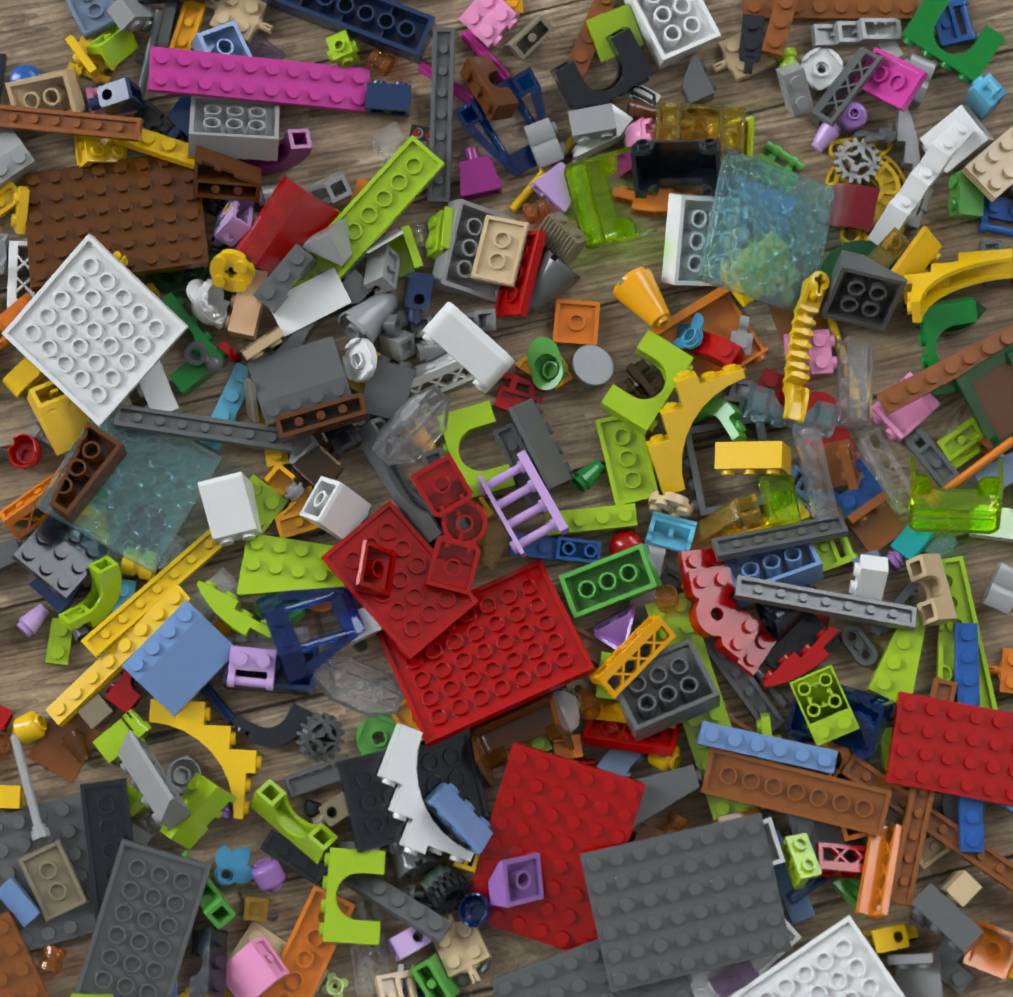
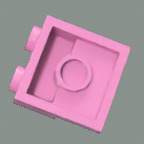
M474 0L459 20L487 47L492 49L494 46L497 47L504 40L503 35L508 29L511 31L518 24L519 21L517 19L520 15L504 0Z
M829 329L811 330L814 333V336L809 339L812 348L807 351L810 360L805 363L810 368L805 374L809 375L810 378L832 376L834 373L833 369H837V358L832 356L831 348L835 347L834 334H830ZM789 334L783 335L785 358L788 355Z

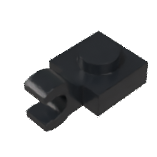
M146 100L144 103L145 109L138 110L133 117L142 118L144 120L143 126L146 129L152 131L156 128L165 135L171 127L162 121L165 116L164 113Z

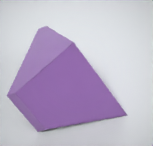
M634 604L596 623L593 632L595 638L616 650L630 636L636 609Z

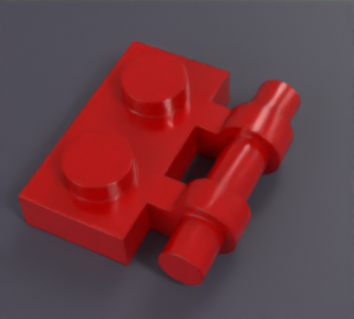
M506 372L503 375L502 380L510 382L509 387L500 385L493 405L494 408L508 412V408L531 398L534 403L538 401L541 406L543 398L535 396L536 390L543 393L546 390L539 389L534 384L533 379L521 377L516 372L513 374ZM517 384L529 388L528 393L516 390Z

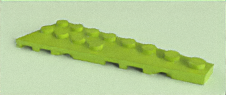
M257 535L255 539L246 541L236 596L242 598V596L257 595L258 597L264 596V594L279 593V595H284L289 592L302 591L303 593L336 591V589L346 587L321 560V557L334 546Z
M963 556L941 559L957 618L938 625L936 677L955 682L953 624L978 623ZM978 625L980 707L998 710Z

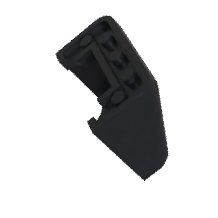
M715 138L692 140L640 139L632 145L630 155L635 198H646V193L654 189V192H659L660 186H702L703 191H707V189L712 191V197H724L727 173L721 142Z

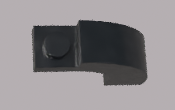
M293 703L286 718L274 727H260L238 715L235 716L232 723L237 725L235 730L246 736L249 732L252 733L248 742L261 747L273 748L287 745L298 739L300 735L297 734V731L303 730L300 724L308 723L307 716L314 719V713Z

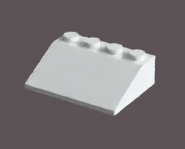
M623 0L625 5L630 4L639 32L659 70L682 60L721 37L703 0Z
M669 193L661 282L672 285L722 286L724 284L716 272L725 261L735 255L740 198Z

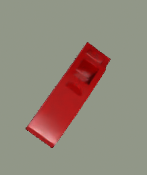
M833 626L829 627V629L823 627L815 636L818 640L813 645L808 643L799 652L803 655L802 657L798 656L795 652L791 655L786 653L777 662L780 666L775 672L770 669L762 677V680L765 682L761 687L763 689L777 687L808 673L829 655L823 647L839 631Z

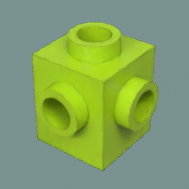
M346 30L326 38L330 49L327 51V54L332 64L336 63L337 66L345 68L351 67L354 63L360 61L357 53L360 51L359 45Z

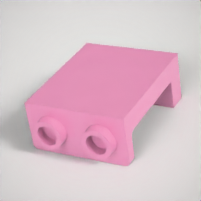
M909 372L901 381L913 376V374ZM930 393L887 415L879 401L873 404L868 411L872 421L884 427L887 437L899 443L941 404Z
M264 935L250 941L227 962L226 985L234 997H260L273 984L285 978L290 972Z

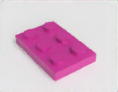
M875 47L872 52L883 57V62L861 91L905 112L928 77L926 71ZM868 58L863 67L871 66L874 60ZM857 74L852 84L861 80V74Z

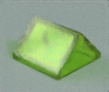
M793 476L761 477L758 484L766 526L801 520Z

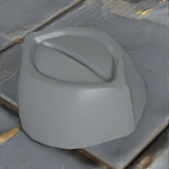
M185 755L172 762L167 775L177 791L183 793L190 779L193 778L196 772L201 774V770L193 759Z

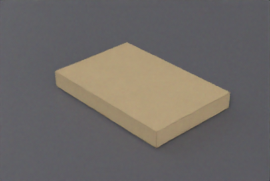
M486 214L470 278L472 280L514 288L530 224Z

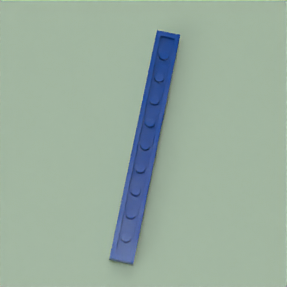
M954 623V681L957 683L955 702L980 707L978 623ZM958 797L959 852L983 853V801Z

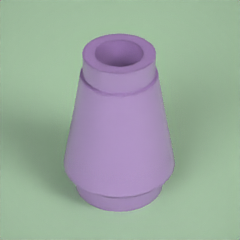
M822 122L811 146L821 153L840 136L839 132L842 129L836 123L832 127Z
M39 604L19 618L16 626L27 637H30L32 634L35 635L50 612L43 605Z

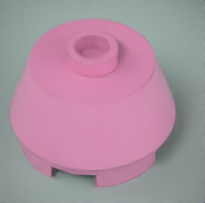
M642 117L626 127L624 144L629 153L632 145L637 140H660L657 125L651 124L653 122L652 117L647 119Z

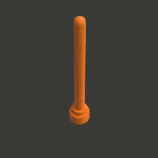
M1009 437L939 490L929 491L922 497L932 510L939 507L943 497L1013 447V437Z

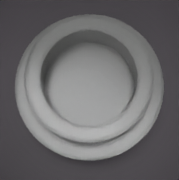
M301 481L297 483L291 482L284 489L286 492L284 497L292 502L295 501L305 491L302 487L303 483Z

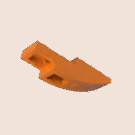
M619 186L613 188L611 201L631 205L630 214L667 217L669 193H682L676 192L673 188L664 187L663 189L659 188L657 196H653V193L648 191L646 198H635V192L631 191L630 187ZM685 192V194L697 195L695 193Z

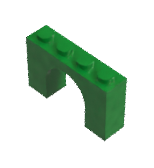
M923 0L900 35L904 38L902 42L911 48L918 47L922 50L921 54L929 60L935 58L941 62L939 66L948 72H951V70L959 74L957 78L966 84H969V82L973 83L982 74L1005 37L989 26H985L968 51L962 54H949L937 45L934 37V28L950 1Z
M172 292L163 297L161 301L189 326L187 331L194 336L195 341H199L206 346L207 355L219 356L223 361L224 368L227 365L224 360L227 356L219 347L215 349L211 343L213 338L206 329L201 331L197 326L200 321L193 312L187 313L184 309L187 305L179 295L175 297ZM195 349L194 354H200V351ZM186 362L171 373L169 377L183 396L186 397L216 373L209 372L204 363L192 365Z
M969 296L938 301L929 307L923 316L922 322L917 323V325H920V333L917 335L918 343L923 350V355H920L922 368L926 369L940 362L936 353V344L944 330L954 325L978 322L975 299ZM955 381L933 391L931 394L934 396L959 392L960 390Z

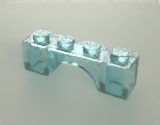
M752 384L748 392L743 415L753 422L764 421L774 427L781 428L784 426L792 428L793 431L798 433L809 432L818 438H830L835 431L840 406L817 401L812 408L806 411L804 422L799 424L793 420L783 419L784 407L776 399L774 389Z

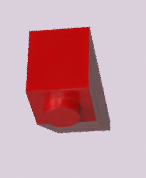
M703 330L702 343L693 349L685 348V350L722 369L729 364L741 365L746 357L742 346Z

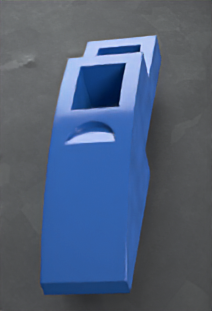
M514 532L518 540L528 535L525 533ZM543 536L523 547V550L527 555L525 557L528 559L590 564L600 560L601 542L560 536ZM509 544L508 555L522 557L520 552L515 554Z

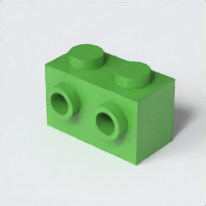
M961 170L951 174L949 179L951 192L950 199L948 200L949 217L967 220L983 217L984 194Z
M437 951L420 960L410 969L426 997H455L460 992L454 979L448 977Z

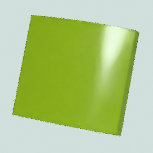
M630 4L586 20L601 62L615 57L605 37L623 26L630 27L639 46L644 45Z

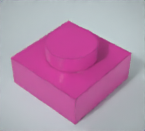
M625 147L607 159L608 165L619 179L632 171L631 155Z

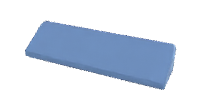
M776 830V834L781 846L783 838L780 834V831ZM784 862L774 865L778 890L792 924L815 916L808 896L793 905L788 902L786 894L794 889Z

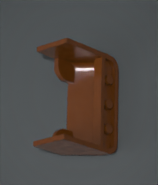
M553 691L470 728L475 761L491 786L495 785L492 769L501 767L505 763L507 750L512 748L514 741L525 743L547 733L551 740L564 739L570 751L574 750L570 728Z

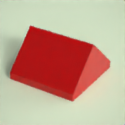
M363 540L355 591L390 596L397 552L371 541Z

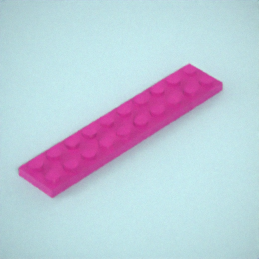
M154 46L150 48L148 92L366 113L367 82H370V69L343 68L337 65Z

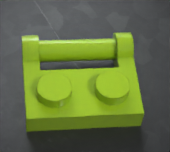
M848 536L839 538L846 555L843 558H840L833 539L812 543L822 562L823 572L851 563V559L858 557L857 553H854Z

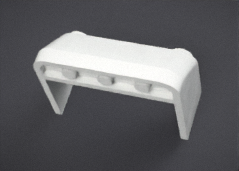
M447 302L419 333L430 346L434 344L441 346L471 373L474 379L472 383L484 394L515 363L514 359L450 302Z

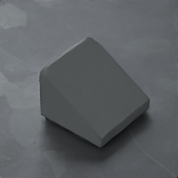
M670 561L661 574L660 580L663 588L674 595L683 584L680 566Z

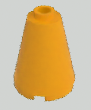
M638 267L623 276L624 282L620 286L617 283L614 287L613 295L652 328L665 327L669 323L670 312L652 271L648 267L647 269Z

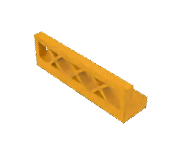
M649 615L588 678L593 684L602 685L611 698H616L676 635L660 615ZM661 627L667 636L661 642H655L656 631ZM643 644H650V654L646 658L640 657V647ZM629 659H634V670L631 673H625V663ZM613 675H619V685L613 690L607 681Z

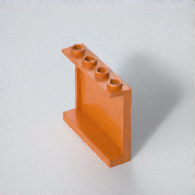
M725 283L671 316L669 323L665 327L652 328L650 331L672 343L678 338V325L691 324L694 314L698 312L704 317L703 331L730 340L731 331H738L739 320L743 314L730 296V289ZM748 325L747 333L754 335L750 357L746 356L740 365L744 372L748 370V365L752 363L757 365L766 359L765 355L769 350L767 347H763L750 325ZM683 349L684 352L694 357L691 363L694 366L692 371H695L698 378L708 371H714L715 373L723 370L719 366Z

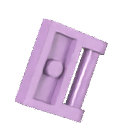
M231 645L227 687L238 685L266 688L267 691H273L277 649ZM236 670L267 672V679L236 676Z

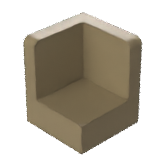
M97 694L78 711L79 715L93 730L99 728L116 713L100 694Z

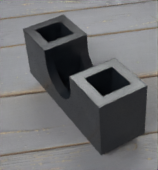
M209 926L192 932L191 954L202 957L203 964L200 972L190 977L189 997H225L227 930H218L216 927Z

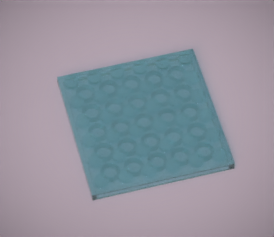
M724 149L697 280L793 311L800 298L803 281L814 272L819 271L821 267L837 187L735 150Z
M116 410L102 426H98L90 418V423L124 445L128 453L72 525L57 515L49 503L61 477L64 476L67 469L66 465L75 452L78 439L81 438L85 430L83 429L35 504V507L154 573L201 497L198 482L212 479L223 458L188 438L115 428L113 424Z

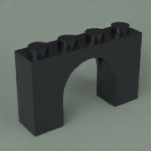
M623 26L605 37L618 63L617 75L608 87L600 90L591 89L583 80L574 61L567 60L550 70L571 111L610 104L613 102L611 99L618 95L622 97L631 91V87L636 84L640 86L648 82L649 76L654 74L630 27Z

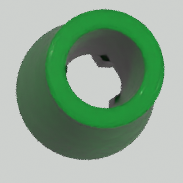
M595 459L589 465L575 472L572 482L582 492L586 489L590 490L605 468L601 462Z

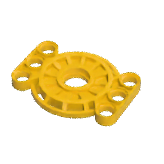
M862 136L856 138L858 142L861 143L862 139H865L866 137ZM854 138L834 140L828 148L829 157L834 161L837 160L833 158L832 147L835 145L844 146L845 140L852 143ZM872 141V143H873V146H872V148H871L872 150H876V149H877V148H876V142H877V141ZM892 141L886 142L888 145L886 150H879L876 157L881 158L880 163L877 164L880 166V170L875 172L876 177L874 179L869 177V182L875 188H879L872 227H875L889 202L900 191L901 185L899 180L902 181V185L906 181L900 167L891 158L886 156L892 147ZM852 149V150H849V151H847V152L852 153V152H854L855 150ZM855 159L854 164L859 165V160ZM833 166L829 170L824 184V198L828 209L830 206L828 189L833 190L834 183L848 184L847 179L842 182L840 181L841 174L835 175L833 182H829L833 170L836 171L838 168ZM862 171V172L858 173L857 175H862V174H865L866 172H863V171ZM905 227L902 228L895 241L902 237ZM842 230L840 233V240L843 244L850 242L844 236L846 230ZM853 230L856 233L855 240L871 241L868 239L866 232Z

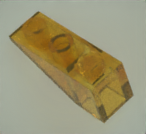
M753 493L733 499L697 522L696 530L700 544L709 542L712 538L732 535L765 525L756 494Z

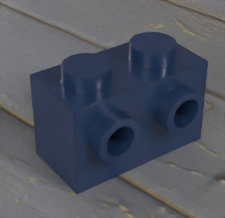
M382 80L367 82L366 114L410 117L411 85L401 81L394 84H388Z

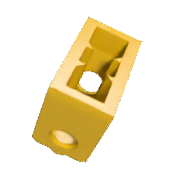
M893 924L861 931L876 954L909 947V941L918 939L916 927H906L905 924Z

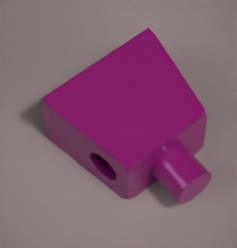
M478 147L467 148L465 150L467 160L459 162L461 199L469 201L502 194V184L490 156L480 157Z

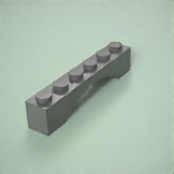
M356 270L352 273L348 272L341 279V282L352 303L295 331L290 337L287 335L279 344L281 347L275 353L272 351L267 356L306 344L309 337L324 321L369 299L375 293V287L367 289L363 286L364 277Z
M378 417L368 421L357 430L362 439L360 447L404 517L429 545L435 543L436 538L444 534L441 525L442 518L433 516L426 502L414 492L406 481L397 461L394 433L385 419Z

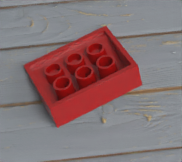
M284 175L252 222L251 229L242 237L235 250L244 253L247 260L271 274L296 244L303 248V244L312 235L327 228L340 212Z

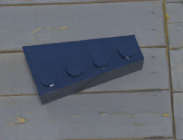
M310 647V649L304 650L297 649L277 654L273 691H267L266 688L238 685L227 687L228 662L224 667V688L315 696L320 654L319 647ZM236 670V676L267 679V672Z

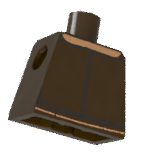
M322 445L315 447L291 466L310 486L312 485L313 489L321 476L337 480L344 470V466L338 461L339 458L334 449L331 447L327 451Z

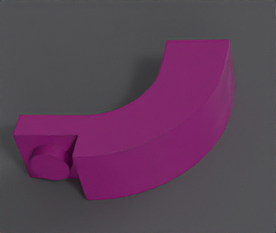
M309 128L287 129L285 136L278 144V161L237 160L261 168V175L290 169L304 161L311 153L313 147Z

